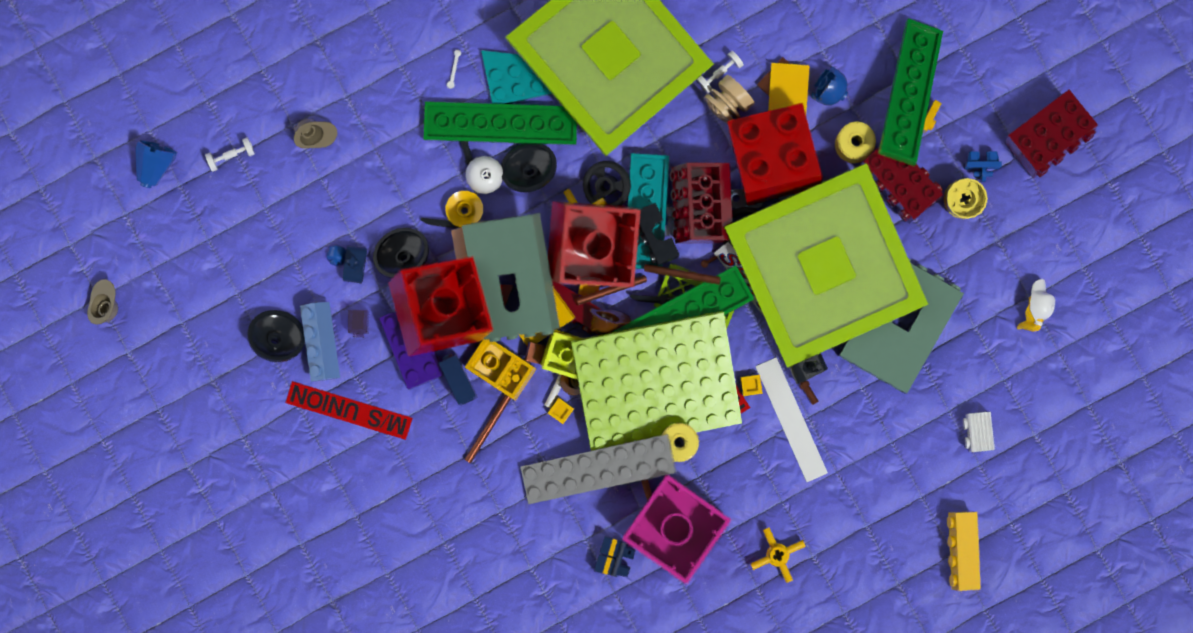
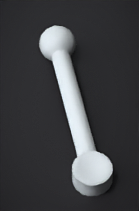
M458 49L454 51L455 59L451 78L447 83V87L450 89L455 86L454 77L458 58L461 56V51Z

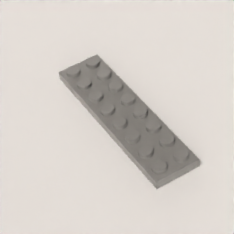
M669 435L521 466L528 504L677 473Z

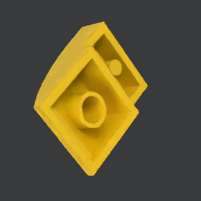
M489 339L482 340L464 367L515 401L537 370L497 342H490Z

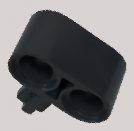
M819 353L790 366L789 369L796 384H799L826 371L828 367L822 354Z

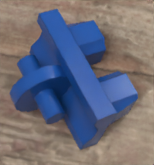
M971 151L968 153L967 162L964 165L965 169H980V171L973 172V177H980L981 182H986V177H993V171H986V169H999L1002 167V161H999L997 151L986 152V161H980V152Z

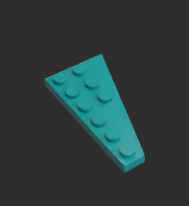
M481 50L492 104H509L552 95V92L519 54Z

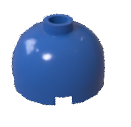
M830 66L831 70L825 69L814 85L817 87L816 92L812 91L811 94L812 99L827 106L834 105L840 100L843 101L848 94L845 75Z

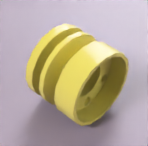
M969 178L956 180L951 183L945 190L943 198L944 206L949 214L960 219L974 218L981 214L986 207L988 199L983 185ZM962 194L964 196H968L969 199L966 200L967 204H965L964 202H960Z

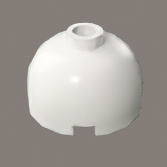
M476 157L466 168L467 184L477 193H492L503 182L502 166L492 157Z

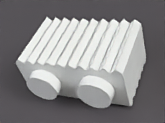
M991 412L965 414L966 418H963V428L968 433V437H965L966 449H969V452L995 450Z

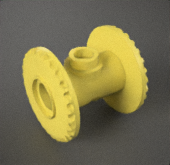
M848 123L841 129L835 139V150L838 156L848 163L862 162L875 148V134L871 127L865 123ZM851 140H857L859 142V146H854Z
M673 424L666 428L662 436L669 435L674 462L689 460L698 450V435L687 424ZM680 437L683 439L684 445L682 448H677L674 445L675 438Z

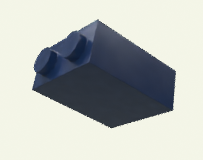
M452 353L442 357V362L439 365L458 404L462 406L477 399L478 396L457 355L453 356Z

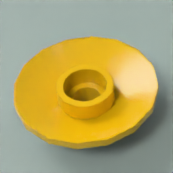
M470 191L454 193L446 203L447 218L454 226L460 228L466 224L479 222L483 215L481 199ZM463 208L468 209V212L466 214H463L461 212Z

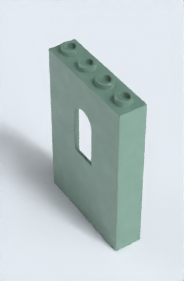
M540 213L463 225L467 257H474L493 326V331L482 340L489 339L490 342L500 341L501 337H507V340L519 338L518 335L523 334L524 337L536 336L538 332H542V335L553 334V330L560 328ZM515 273L520 298V307L516 312H509L503 305L498 275Z
M912 263L911 266L928 305L922 307L909 332L896 326L891 321L846 341L839 354V357L904 394L908 393L964 294L960 291L961 288L953 283L948 285L943 282V277L937 274L931 275L927 273L928 269L920 264L915 266Z

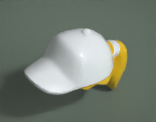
M1040 279L1033 283L1029 304L1025 311L1026 321L1019 323L1017 330L1025 329L1037 332L1041 329L1043 321L1053 314L1055 297L1046 292L1045 280Z

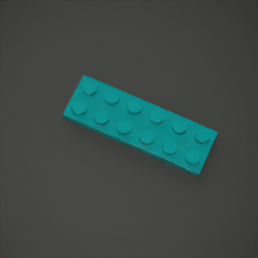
M631 153V189L628 196V207L640 210L656 203L663 218V223L653 228V235L656 239L663 241L665 237L669 156ZM639 228L635 269L644 270L645 264L655 266L657 264L652 263L648 255L651 251L648 245L644 246L640 237L643 234Z

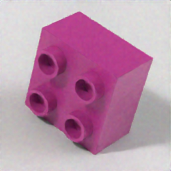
M666 475L622 539L687 584L731 519Z

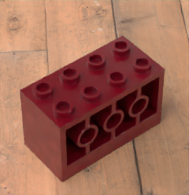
M684 163L672 167L670 179L673 185L671 199L673 200L674 207L672 218L674 220L673 237L675 244H705L730 241L725 226L732 224L730 163Z

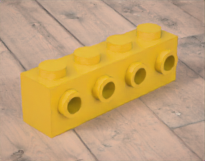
M948 512L947 527L949 528V537L947 543L950 548L948 563L951 567V575L949 577L951 589L957 591L981 590L977 512Z

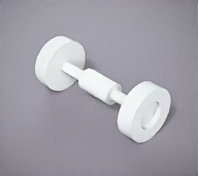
M730 51L727 54L731 61L712 73L713 76L707 81L702 76L696 79L707 94L712 90L709 83L725 74L731 65L734 64L738 69L744 66L734 51Z
M249 138L242 139L244 147L237 150L235 148L222 153L223 155L214 159L211 152L205 154L211 171L218 170L216 162L238 156L237 153L246 150L249 156L255 155Z

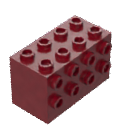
M1069 89L1010 133L1005 144L1033 179L1036 176L1040 178L1049 171L1048 169L1052 164L1056 166L1062 162L1066 156L1065 154L1069 153L1071 155L1081 145V142L1087 143L1096 133L1095 130L1098 124Z
M878 148L860 166L867 163L879 193H882L886 198V202L899 212L900 218L910 224L943 195L941 192L943 189L936 181L932 182L929 179V173L924 167L920 168L917 164L912 166L878 154Z

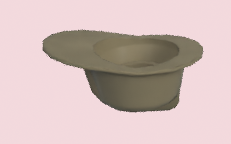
M306 118L294 126V143L299 148L327 147L337 137V129L330 122Z
M106 279L100 280L92 289L87 316L89 321L95 325L104 322L109 323L118 313V304L115 301L116 290L111 281Z

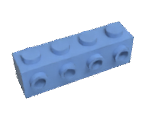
M318 302L301 305V318L311 382L340 378L330 303Z

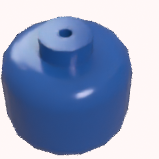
M338 245L331 246L326 258L330 261L331 265L343 264L345 262L346 250Z

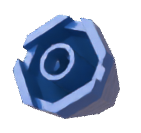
M138 141L136 145L137 181L141 182L140 185L146 188L156 186L176 159L177 151L167 146L163 148L155 142Z

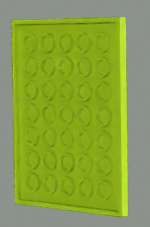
M723 311L571 341L591 451L662 436L666 428L676 423L687 424L696 433L742 423Z

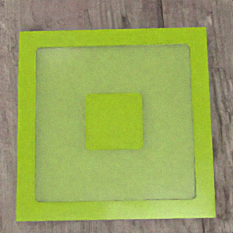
M550 0L505 37L605 156L714 65L660 0Z
M867 163L725 226L787 368L928 305Z

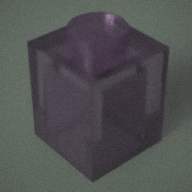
M348 310V333L353 334L354 338H364V334H369L368 310Z

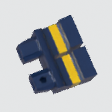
M604 536L600 553L616 557V559L599 554L594 571L617 577V575L628 577L631 567L621 564L623 557L633 560L636 550L627 546L625 542Z

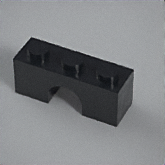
M656 203L640 209L639 228L643 234L640 237L644 246L648 245L651 251L648 255L652 263L661 266L678 258L680 254L672 237L663 241L654 237L653 228L663 223V218Z

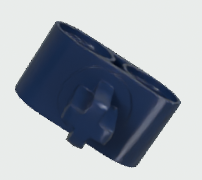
M347 246L343 281L362 284L367 248Z

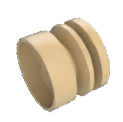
M726 75L718 83L722 90L721 93L712 89L710 92L714 98L709 94L704 96V100L710 110L725 123L733 120L731 115L736 119L740 118L736 110L737 108L746 112L755 103L748 92L730 75Z

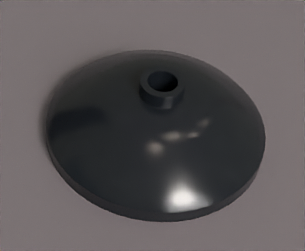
M544 144L518 145L506 154L501 163L503 169L502 179L510 189L517 192L539 190L547 185L556 173L557 160L555 154Z
M412 228L392 230L378 241L373 253L374 265L383 276L393 279L401 270L424 266L429 256V244L425 236L418 230Z
M269 310L258 314L251 321L247 331L248 343L253 352L262 359L271 362H285L295 358L301 352L305 343L301 323L293 315L280 310Z

